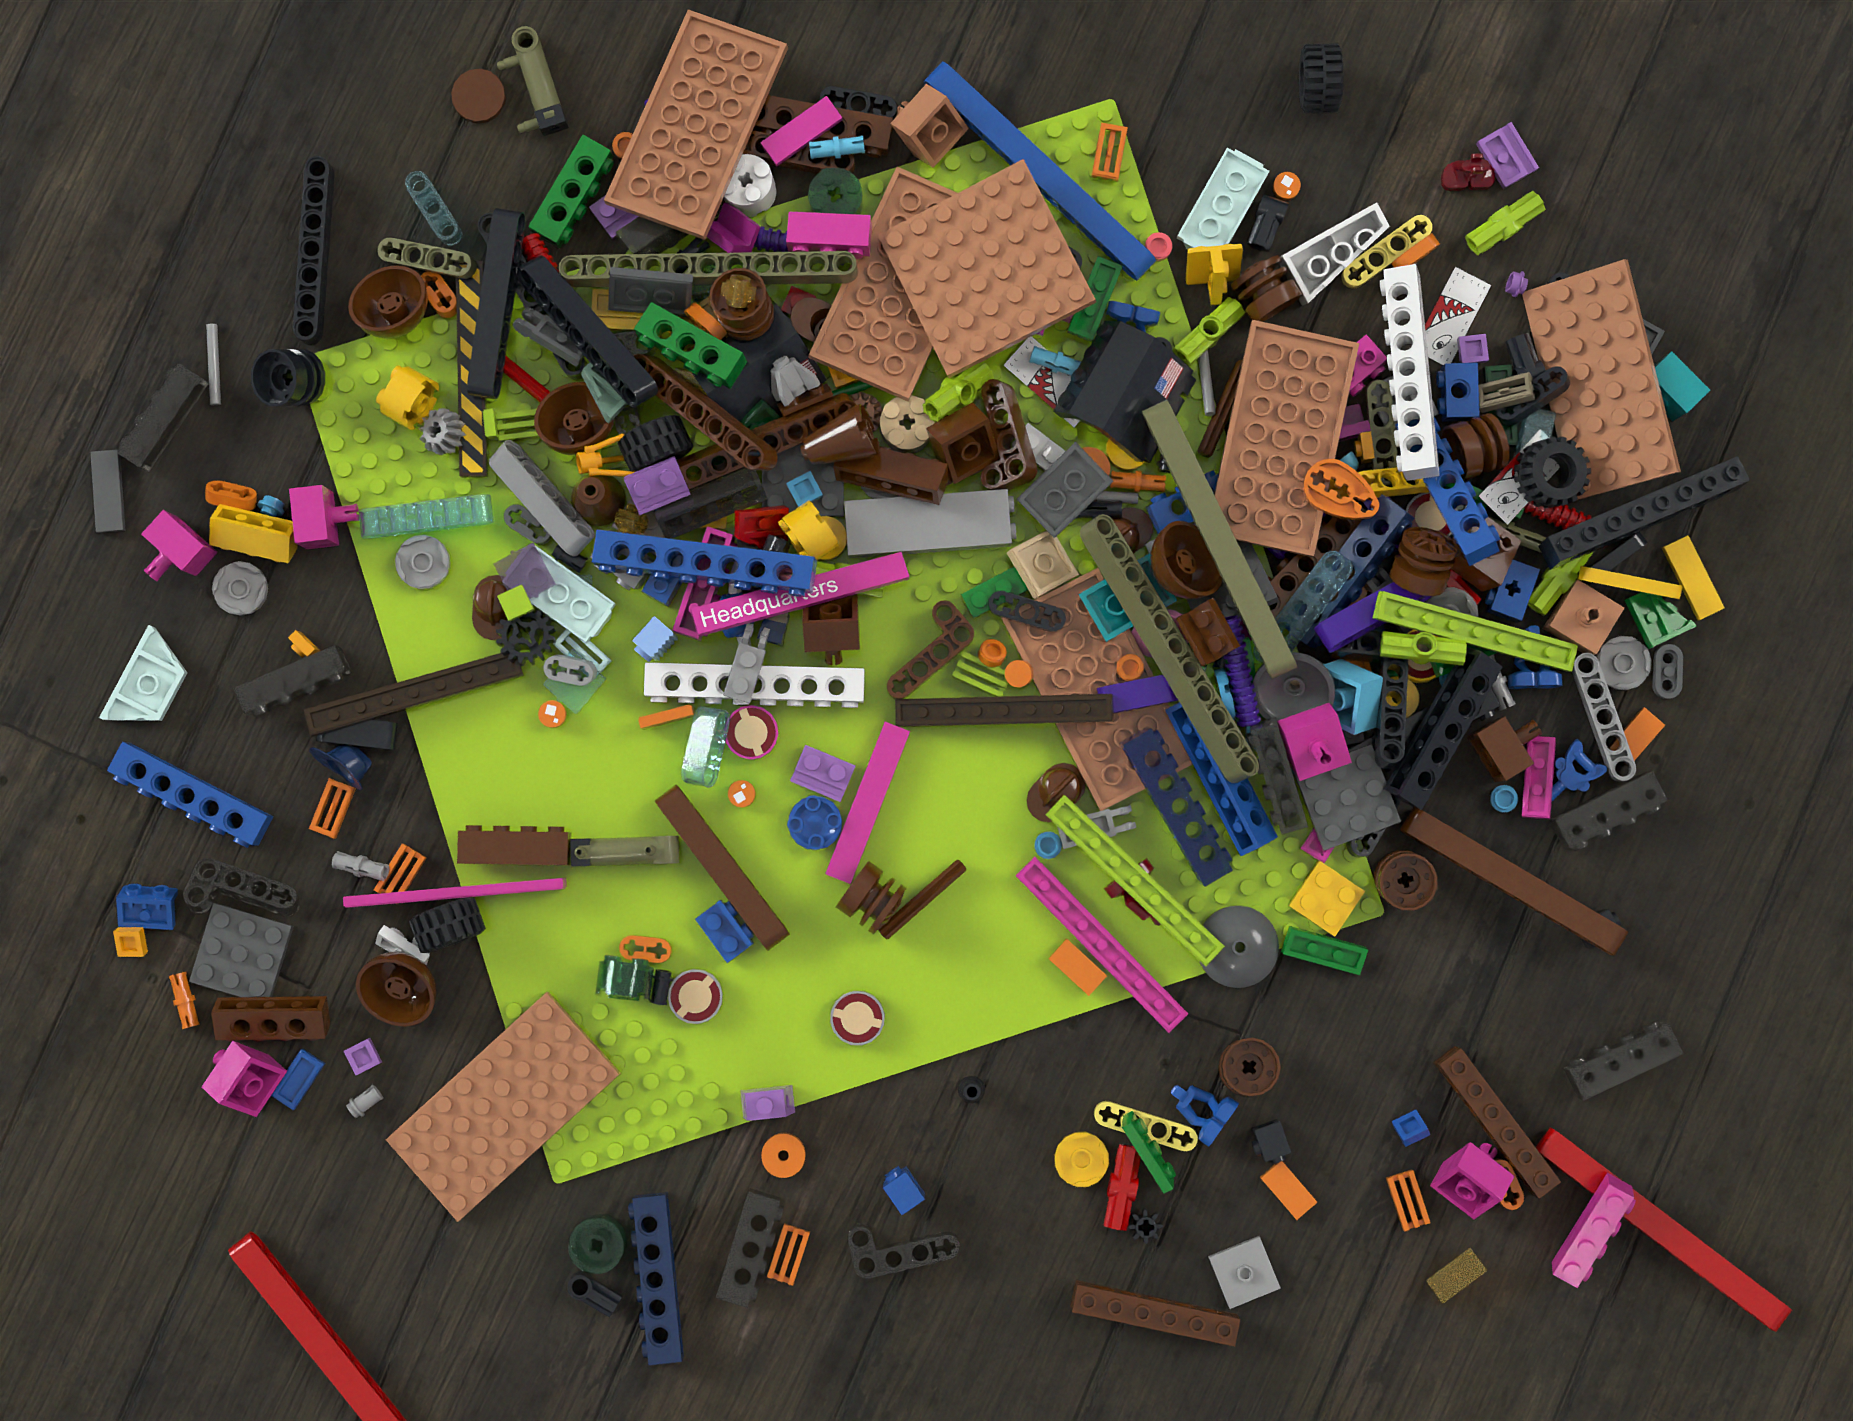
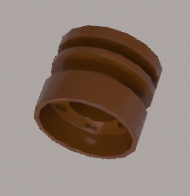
M1279 255L1261 260L1250 266L1230 285L1233 292L1246 288L1238 295L1239 301L1247 300L1251 297L1254 300L1245 309L1251 321L1264 322L1292 305L1303 295L1294 279L1281 283L1280 279L1287 273L1288 269L1287 267H1282L1274 271L1282 263Z
M733 268L723 272L714 281L710 289L709 300L719 323L724 327L729 337L739 341L753 340L762 336L770 328L774 320V306L763 279L756 272L746 268Z
M1486 413L1480 417L1471 418L1468 423L1461 421L1443 428L1441 439H1447L1453 451L1449 454L1452 461L1458 459L1464 471V474L1461 475L1463 481L1479 476L1482 471L1489 473L1494 469L1499 470L1508 465L1510 455L1507 436L1500 421L1493 414Z
M1424 527L1407 528L1404 530L1402 542L1399 544V554L1395 556L1390 578L1398 586L1412 593L1425 596L1441 595L1445 592L1450 578L1449 569L1455 564L1459 545L1448 535Z
M1396 850L1386 854L1378 862L1374 872L1375 886L1379 895L1387 903L1401 910H1417L1426 906L1433 899L1437 890V874L1433 865L1426 858L1409 850ZM1403 872L1410 876V879L1406 880V885L1397 882V879L1402 877L1401 873Z
M868 861L843 895L836 908L849 917H852L860 909L864 914L859 924L863 926L868 918L871 917L875 921L868 931L875 934L878 929L887 924L900 906L907 888L901 884L895 893L889 891L895 879L891 878L882 886L879 881L883 871Z
M1256 1038L1240 1039L1228 1045L1221 1054L1218 1064L1219 1075L1225 1087L1233 1093L1242 1096L1262 1095L1272 1089L1279 1078L1281 1069L1279 1056L1274 1048L1264 1040ZM1243 1061L1246 1063L1253 1062L1254 1065L1251 1068L1254 1072L1252 1074L1250 1072H1242L1244 1068Z

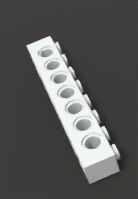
M1416 264L1384 269V280H1380V289L1382 296H1386L1387 304L1382 305L1384 321L1389 323V329L1385 330V340L1387 346L1391 345V354L1387 355L1389 371L1393 370L1394 379L1389 380L1391 396L1396 398V404L1392 405L1393 420L1398 421L1399 429L1394 430L1396 447L1400 446L1401 455L1396 456L1398 472H1403L1407 481L1440 476L1420 274ZM1401 294L1407 295V297L1401 301L1396 300V298ZM1403 319L1410 320L1406 325H1398ZM1412 344L1410 349L1406 351L1400 350L1403 345ZM1407 369L1415 370L1409 376L1402 375ZM1417 394L1414 400L1405 401L1408 395ZM1413 419L1420 420L1416 426H1407ZM1422 445L1418 452H1410L1412 446Z
M645 663L644 696L651 697V702L667 703V698H678V703H694V698L705 699L706 704H722V699H733L724 696V692L720 688L721 681L729 678L732 665ZM762 666L758 677L762 681V689L757 693H753L751 699L760 700V705L775 706L776 701H787V706H803L804 701L814 702L815 707H831V702H842V707L858 708V703H864L865 670L863 668ZM671 676H677L680 679V686L674 691H670L666 687V681ZM698 677H705L708 682L707 688L701 692L695 691L693 687L694 680ZM780 679H786L790 683L789 690L784 694H779L775 691V683ZM806 680H813L817 683V690L813 694L803 693L802 684ZM838 680L844 684V691L840 695H833L829 692V686L833 681ZM733 699L732 703L735 705H749V703Z

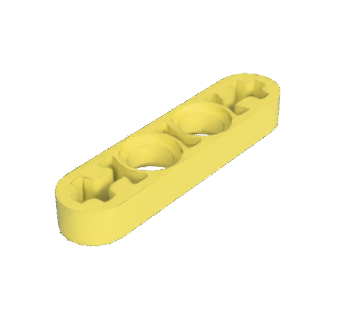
M1423 215L1411 218L1353 260L1342 272L1341 276L1344 285L1351 289L1358 288L1391 265L1396 258L1430 235L1432 231L1430 219ZM1414 223L1417 225L1423 224L1425 226L1423 229L1424 234L1417 232L1410 240L1407 234L1415 228ZM1394 237L1401 238L1405 243L1404 249L1401 251L1392 249L1390 245L1391 239ZM1379 253L1383 257V264L1379 267L1372 266L1369 262V255ZM1364 265L1367 270L1359 275V281L1348 278L1350 269L1356 272Z
M1102 1101L1094 1109V1117L1100 1125L1120 1132H1124L1122 1129L1123 1115L1133 1111L1134 1114L1145 1122L1148 1129L1147 1134L1152 1141L1156 1140L1157 1143L1174 1149L1190 1151L1196 1146L1198 1141L1196 1132L1187 1125L1114 1102ZM1106 1106H1110V1111L1119 1115V1109L1124 1110L1120 1117V1126H1116L1117 1119L1108 1117L1107 1121H1103V1116L1099 1114L1100 1109L1105 1110ZM1157 1122H1161L1166 1126V1133L1161 1138H1156L1151 1133V1127ZM1171 1126H1175L1174 1132L1183 1135L1185 1131H1189L1188 1135L1192 1138V1141L1186 1142L1185 1146H1182L1181 1140L1172 1137V1143L1167 1142L1171 1136Z

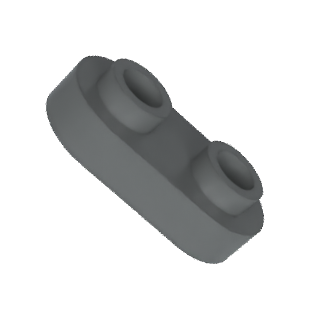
M1667 644L1660 646L1654 652L1652 687L1658 697L1670 699L1679 695L1682 690L1683 654L1677 646ZM1664 654H1668L1671 658L1668 664L1663 661ZM1663 681L1669 682V690L1666 691L1662 688Z

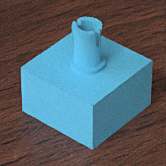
M1343 659L1323 664L1330 672L1335 684V699L1332 707L1339 717L1342 729L1355 735L1376 728L1383 677Z

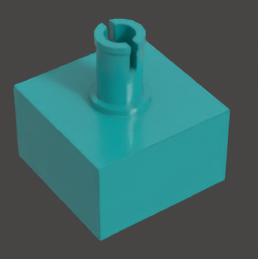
M1672 351L1654 364L1666 414L1672 422L1688 413L1710 391Z

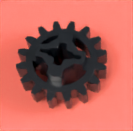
M540 609L535 614L532 611L510 622L500 619L499 622L503 629H496V633L502 638L496 640V643L499 647H503L500 650L503 656L509 654L508 659L511 663L518 659L519 664L524 666L526 660H529L533 666L535 665V658L539 657L540 660H545L543 655L545 651L552 653L549 643H556V639L550 634L555 633L556 630L554 626H548L552 621L549 616L543 618L544 613ZM523 620H533L530 623L522 622ZM513 627V634L511 637H509V633ZM520 629L530 636L532 643L523 638ZM543 635V640L539 645V637ZM521 650H530V652H520V651H521Z

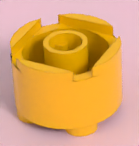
M398 365L393 369L390 376L391 380L386 388H383L378 393L376 403L380 404V411L383 415L410 430H414L416 428L413 425L424 423L422 418L428 417L429 411L433 410L437 401L433 394L434 390L439 392V384L409 366L401 367Z
M810 500L778 521L779 526L791 540L790 543L798 555L813 556L816 560H819L839 546L834 533L826 521L819 515V511Z

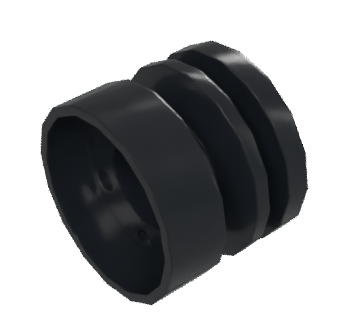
M268 349L260 353L253 363L251 384L259 400L268 406H304L316 402L322 395L325 386V370L317 355L307 349Z

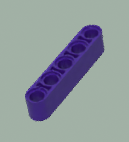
M1392 582L1323 620L1314 628V631L1328 652L1331 653L1387 623L1373 619L1379 591H1385L1425 602L1433 596L1412 593Z

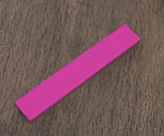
M884 722L828 865L826 875L851 884L910 731Z

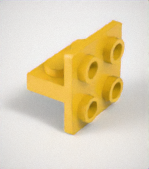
M1242 244L1189 248L1186 284L1207 283L1210 304H1222V294L1227 293V282L1235 281L1240 276Z

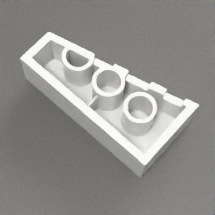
M1377 203L1280 256L1282 259L1281 268L1287 267L1288 269L1285 274L1287 279H1294L1303 293L1302 297L1299 298L1302 306L1308 304L1342 270L1352 263L1360 253L1390 227Z

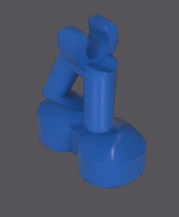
M1109 301L1106 312L1109 317L1124 323L1128 321L1134 322L1136 328L1145 333V326L1152 327L1158 325L1160 317L1159 311L1139 306L1135 307L1117 301Z
M1529 626L1525 629V631L1540 634L1539 626ZM1519 658L1514 659V664L1521 671L1508 675L1509 689H1549L1562 686V674L1549 670L1550 667L1541 664L1540 670L1535 673L1524 663L1525 660Z
M1175 1085L1171 1090V1094L1180 1100L1176 1108L1191 1125L1202 1127L1198 1140L1208 1147L1239 1105L1230 1096L1222 1099L1218 1104L1212 1093L1193 1085L1187 1091L1178 1085ZM1192 1099L1206 1102L1213 1111V1116L1209 1119L1197 1116L1189 1103Z

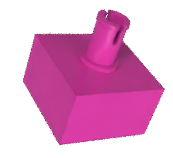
M323 485L289 489L294 540L296 544L305 549L339 546L337 523L360 520V515L356 513L359 512L357 503L335 507L334 492Z
M162 510L141 534L160 552L148 567L144 569L155 581H158L172 564H175L184 572L197 576L218 553L178 516Z
M1330 703L1277 721L1291 768L1299 781L1352 763L1339 717Z
M232 1041L227 1050L222 1049L214 1055L213 1062L216 1066L202 1085V1088L219 1104L257 1117L287 1070L269 1054Z
M1469 1142L1442 1163L1430 1185L1472 1219H1476L1502 1201L1514 1178L1513 1174L1493 1160L1497 1155V1149L1494 1147L1491 1153H1488L1492 1147L1488 1143L1481 1144L1479 1149Z

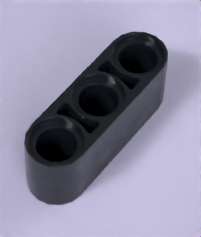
M369 720L317 735L316 741L394 750L398 723Z

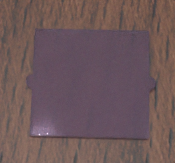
M534 543L516 552L512 550L510 552L511 555L494 563L507 590L522 584L529 599L533 597L538 598L540 593L556 585Z

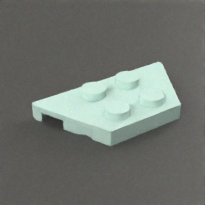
M148 625L99 718L103 720L133 721L163 720L187 675V671L155 627Z

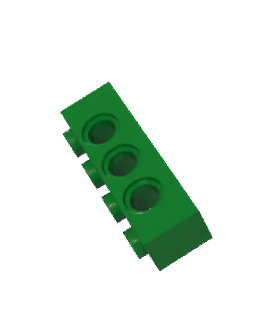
M585 135L581 136L528 227L532 233H538L542 239L559 249L563 243L567 244L574 232L572 229L576 220L580 221L584 217L587 210L586 203L590 197L594 198L601 186L599 181L604 174L607 175L614 165V160H612L614 156L610 149ZM585 165H592L594 167L593 172L589 175H582L580 171ZM571 188L580 189V194L576 198L567 197V193ZM558 211L567 212L565 219L562 221H555L553 217Z
M652 302L634 328L639 337L638 341L649 349L656 347L662 351L661 354L672 362H675L676 359L684 363V367L693 374L698 375L700 372L708 376L706 379L717 387L724 385L731 389L747 363L743 352ZM672 331L669 338L661 339L664 332ZM695 344L693 350L689 352L683 351L686 345ZM710 357H718L714 364H706Z

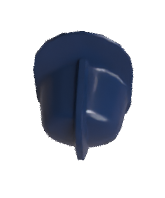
M340 745L325 753L317 748H310L311 755L317 761L342 776L356 789L362 790L360 780L371 767L372 762L360 749L351 745Z

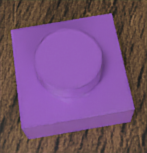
M1486 334L1460 336L1457 338L1460 363H1485L1489 361Z
M371 1038L344 1051L355 1075H359L382 1063Z

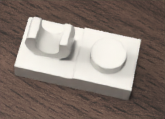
M1028 423L1025 427L1036 464L1046 471L1065 450ZM1015 439V441L1012 443V447L1015 446L1016 439Z
M385 925L381 928L375 944L388 952H403L413 955L427 965L430 953H420L415 937L412 943H410L399 930L388 928Z

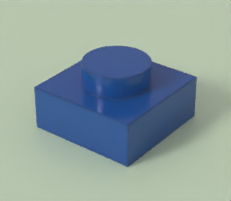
M1417 1110L1392 1121L1393 1127L1405 1147L1430 1135L1426 1124Z

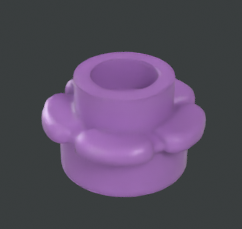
M1513 271L1507 280L1505 292L1512 294L1513 297L1523 294L1527 288L1528 279L1524 278L1525 273L1523 271L1520 273Z

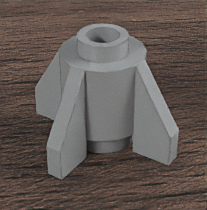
M783 356L777 359L770 371L772 394L776 401L781 400L784 406L789 405L795 397L801 395L806 390L813 389L821 384L817 376L798 363L794 357L788 358Z

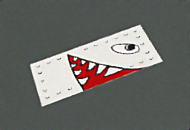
M1455 267L1425 324L1429 358L1442 365L1452 362L1458 350L1457 338L1466 335L1491 287L1490 284Z
M1030 336L1004 366L1052 409H1055L1058 404V398L1071 381V375L1059 371L1056 374L1051 372L1052 369L1030 363L1029 360L1034 346L1045 349ZM1064 418L1073 427L1080 422L1077 419Z
M1541 429L1479 495L1507 525L1528 503L1524 499L1525 492L1519 493L1517 490L1520 484L1514 481V477L1518 476V472L1514 471V466L1520 464L1517 458L1520 454L1524 453V448L1532 445L1534 442L1549 438ZM1549 457L1543 466V475L1546 481L1560 468L1558 463Z

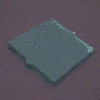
M572 649L567 655L584 659L575 649ZM558 665L556 674L562 670L567 671V668ZM585 666L581 669L573 670L575 673H580L582 679L589 676V672L585 671ZM597 670L595 680L584 686L555 681L549 678L543 685L557 697L558 702L562 701L571 711L578 714L607 678Z

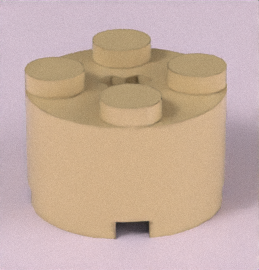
M911 395L908 402L896 397L884 406L880 417V429L883 440L889 447L901 453H917L930 442L926 428L933 425L934 421L930 420L929 416L924 413L922 404L925 401L922 398ZM906 419H909L910 423H915L911 425L910 430H906L905 426H900L904 424Z

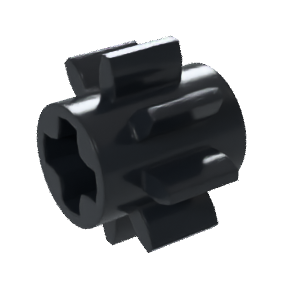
M1143 1208L1142 1214L1139 1216L1132 1213L1135 1221L1128 1224V1228L1136 1230L1133 1234L1134 1240L1141 1236L1144 1243L1147 1244L1148 1238L1152 1236L1155 1239L1159 1238L1156 1230L1163 1228V1225L1155 1223L1154 1220L1158 1217L1156 1212L1150 1216L1147 1214L1146 1208ZM1145 1219L1152 1225V1227L1147 1228V1232H1143L1138 1227V1225L1143 1224Z

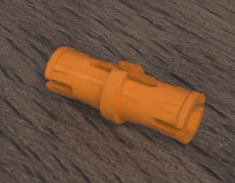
M1111 471L1113 482L1110 484V488L1134 489V492H1140V490L1165 492L1166 475L1142 474V471H1136V473Z
M186 972L169 976L175 996L173 1004L178 1008L182 1029L200 1025L193 1002L196 1000L195 995H191Z

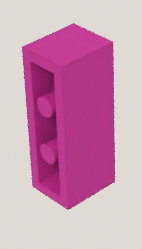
M789 211L786 239L788 252L847 251L852 253L856 259L870 256L871 215Z

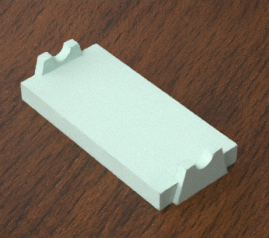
M1227 148L1181 228L1177 239L1183 241L1187 250L1198 246L1209 247L1229 244L1266 179L1269 170L1263 168V164L1236 149L1232 151Z
M533 543L527 549L524 548L505 573L507 576L502 581L511 589L522 584L531 603L586 644L591 637L599 635L603 626L611 619V610L616 605L612 600Z

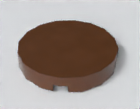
M472 69L461 74L455 81L451 92L452 103L458 114L466 120L477 124L487 123L495 119L501 113L506 101L505 88L500 79L491 71L484 69Z

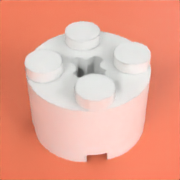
M743 154L723 198L725 203H730L747 217H754L764 210L767 211L772 206L776 197V186L770 167L763 159L755 155Z

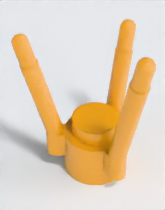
M624 434L611 437L594 445L584 446L583 452H577L576 463L579 473H588L589 477L597 475L625 477L634 473L632 471L599 469L605 463L625 461L623 455L602 458L600 452H595L620 441Z

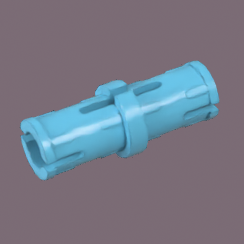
M836 136L833 137V140L809 142L811 159L835 156V159L841 158V155L865 153L863 136L842 139Z
M1034 346L1029 360L1030 363L1052 369L1051 372L1057 374L1059 371L1071 376L1081 363V361L1063 356L1062 352L1054 353Z

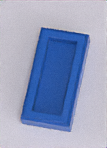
M301 1049L271 1096L290 1109L295 1110L326 1063L308 1051Z

